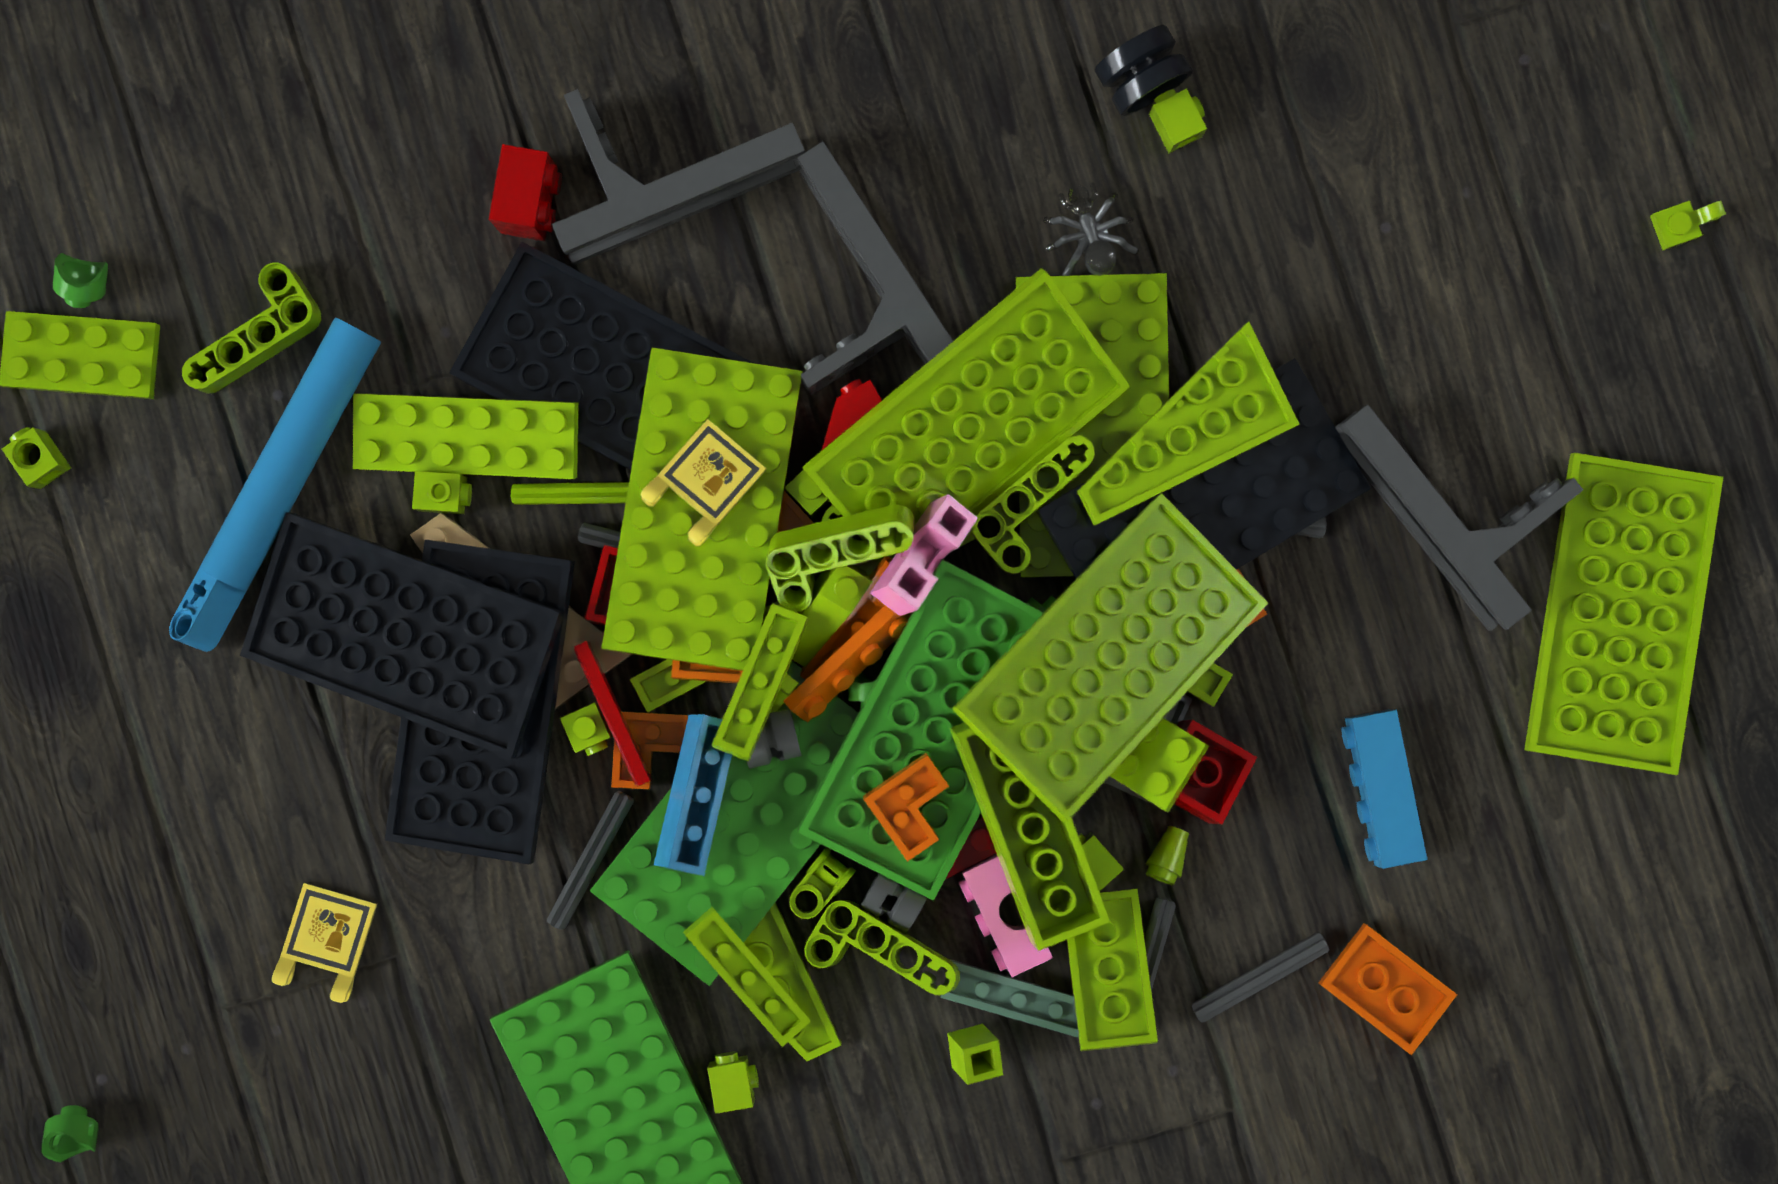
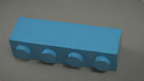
M1387 709L1345 718L1346 727H1342L1341 732L1345 748L1351 749L1354 764L1349 765V773L1353 786L1359 787L1361 801L1357 802V812L1361 824L1366 823L1369 838L1364 839V846L1368 860L1374 861V865L1382 869L1427 860L1397 710Z
M688 715L654 861L655 866L702 876L705 874L732 757L731 754L712 746L722 719L707 715Z

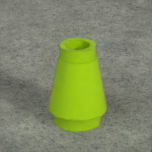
M1168 826L1146 862V865L1149 866L1146 875L1160 882L1174 885L1176 879L1182 876L1189 833L1182 829Z

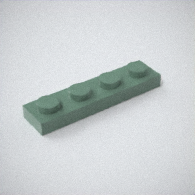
M950 959L957 965L960 971V981L953 991L940 995V998L1079 1038L1073 994ZM945 977L944 983L949 984L950 980Z

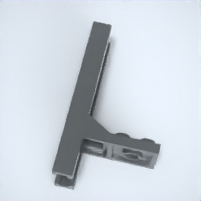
M576 89L564 94V97L608 201L553 223L552 226L564 254L569 255L574 266L799 171L802 167L798 163L797 157L804 154L805 150L792 122L643 185L615 165L618 159L606 133L599 134L597 131L604 127L591 98L583 100L579 90Z
M822 141L797 157L798 163L802 167L799 170L800 175L880 296L881 302L863 335L858 338L855 333L847 336L836 344L837 350L835 353L827 358L820 354L803 366L805 372L800 375L803 385L810 396L821 391L904 336H906L924 365L953 342Z
M1368 404L1359 411L1353 412L1335 426L1363 475L1488 631L1495 629L1498 624L1504 630H1507L1532 611L1494 561L1583 491L1574 478L1560 481L1557 478L1550 483L1544 482L1529 494V497L1532 499L1530 502H1526L1520 507L1516 505L1505 512L1499 518L1502 521L1499 527L1468 531Z

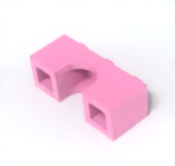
M949 494L930 502L914 526L911 546L906 551L897 553L870 593L899 616L918 610L938 580L932 574L941 559H944L951 551L959 548L978 517Z
M997 854L962 871L965 879L958 883L967 902L975 900L981 914L974 917L983 936L986 937L991 934L997 948L991 950V953L1000 972L1008 969L1011 977H1014L1053 958L1048 947L1038 951L1033 946L1024 925L1012 926L1000 918V903L1005 896L1011 893Z

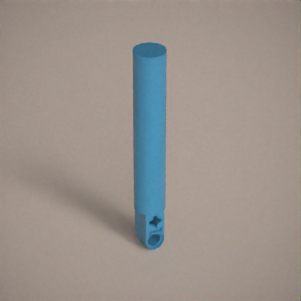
M336 317L334 318L177 608L169 626V634L173 640L204 652L211 651L217 646L279 533L286 512H290L378 350L381 341Z

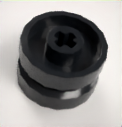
M1166 25L1153 27L1137 35L1111 52L1095 67L1094 71L1104 87L1114 88L1119 86L1112 97V101L1121 116H1128L1153 104L1156 97L1168 90L1176 89L1193 73L1184 55H1169L1176 41Z

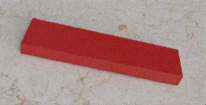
M584 641L574 646L573 650L634 784L640 786L651 781L652 777L591 643Z

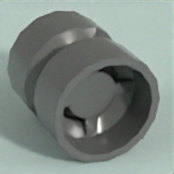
M789 708L769 714L751 759L747 761L749 769L770 764L772 757H777L783 761L802 756Z
M878 873L859 907L877 918L882 915L887 916V924L906 934L920 913L927 897ZM888 894L897 897L894 902L890 900L887 896Z

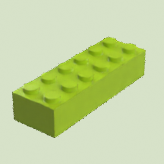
M965 722L951 727L950 731L1026 933L1033 946L1040 951L1109 923L1108 914L1072 818L1062 822Z

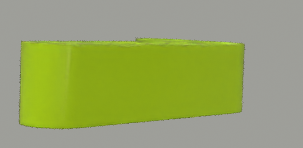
M273 262L261 269L258 283L272 306L190 357L182 368V377L188 386L204 393H215L310 334L319 326L321 322L320 309L300 277L293 270L281 263ZM280 274H286V286L282 290L274 291V279ZM301 305H306L308 310L306 318L299 323H295L293 320L294 310ZM274 325V338L270 342L263 343L261 340L263 329ZM241 345L243 348L242 358L236 363H231L229 359L230 351L235 346ZM219 366H222V367L225 368V370L223 371V370L219 369L218 367H219ZM204 367L207 368V369H209V370L205 373V374H206V377H207V380H206L205 382L202 381V380H199V379L202 378V376H203V373H202L201 370H202Z
M1072 436L1066 439L976 515L978 519L972 526V534L991 559L1005 573L1018 574L1024 571L1031 559V553L1027 544L1014 529L1092 463L1095 455L1094 446L1086 437ZM1072 445L1075 449L1082 446L1086 450L1082 456L1085 462L1081 463L1079 460H1074L1066 468L1072 474L1066 477L1062 466L1052 459L1058 456L1060 463H1062L1071 453L1068 448ZM1048 468L1056 472L1058 476L1057 485L1051 489L1042 488L1038 484L1036 477L1040 470ZM1014 493L1024 494L1029 501L1028 509L1023 513H1013L1007 506V499L1010 495ZM991 517L997 520L1000 526L999 533L993 538L983 537L978 531V523L981 519ZM1009 546L1019 547L1024 553V561L1018 567H1008L1002 559L1003 551Z
M890 505L776 533L771 538L766 567L781 607L793 612L806 610L812 601L815 583L814 573L906 551L911 546L914 536L915 521L912 511L903 505ZM860 534L864 535L867 539L858 541L851 536ZM817 543H823L828 545L830 548L819 549L814 545ZM787 552L791 554L793 557L783 558L780 557L777 553ZM797 585L802 587L803 590L795 591L789 588V586Z
M850 900L835 901L826 908L804 948L805 957L812 966L827 968L838 964L851 944L934 995H944L953 991L960 981V971L951 960L910 935L904 934L887 924V921L882 918L873 916L860 908L859 904ZM843 906L847 907L852 913V922L847 928L840 927L835 920L837 910ZM874 926L880 927L885 934L884 943L879 948L872 947L867 940L868 931ZM823 939L830 942L833 947L832 957L828 961L821 960L816 953L817 944ZM905 946L912 947L918 956L917 963L912 968L905 967L900 961L899 955ZM928 957L932 959L927 965L929 968L935 971L942 970L943 968L947 969L945 976L950 980L949 984L943 983L937 986L935 984L937 977L928 971L923 972L922 976L918 975V972L926 966Z

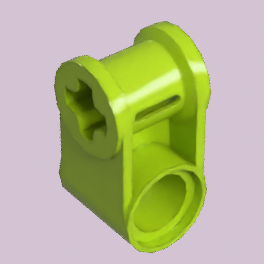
M825 847L805 872V876L790 894V908L801 919H810L817 916L856 872L853 867L847 868L830 854L831 849ZM826 865L833 872H835L838 875V877H834L823 866ZM808 890L817 896L818 901L814 909L802 911L797 907L795 898L801 891Z

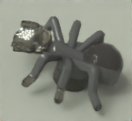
M1094 182L1090 183L1091 198H1089L1088 190L1081 185L1077 188L1079 197L1074 194L1072 189H1069L1068 200L1070 204L1067 203L1063 193H1060L1059 199L1064 209L1078 215L1079 222L1065 216H1046L1043 222L1051 225L1064 224L1080 229V232L1062 236L1046 246V250L1051 252L1065 243L1077 240V249L1062 276H1070L1081 255L1085 257V266L1090 273L1099 276L1108 275L1116 264L1117 256L1113 245L1109 242L1119 244L1124 250L1134 255L1138 254V248L1127 243L1125 238L1111 235L1107 231L1108 228L1119 224L1126 225L1134 221L1133 216H1118L1103 224H1098L1110 206L1117 200V193L1111 194L1095 217L1090 212L1094 201L1098 197Z

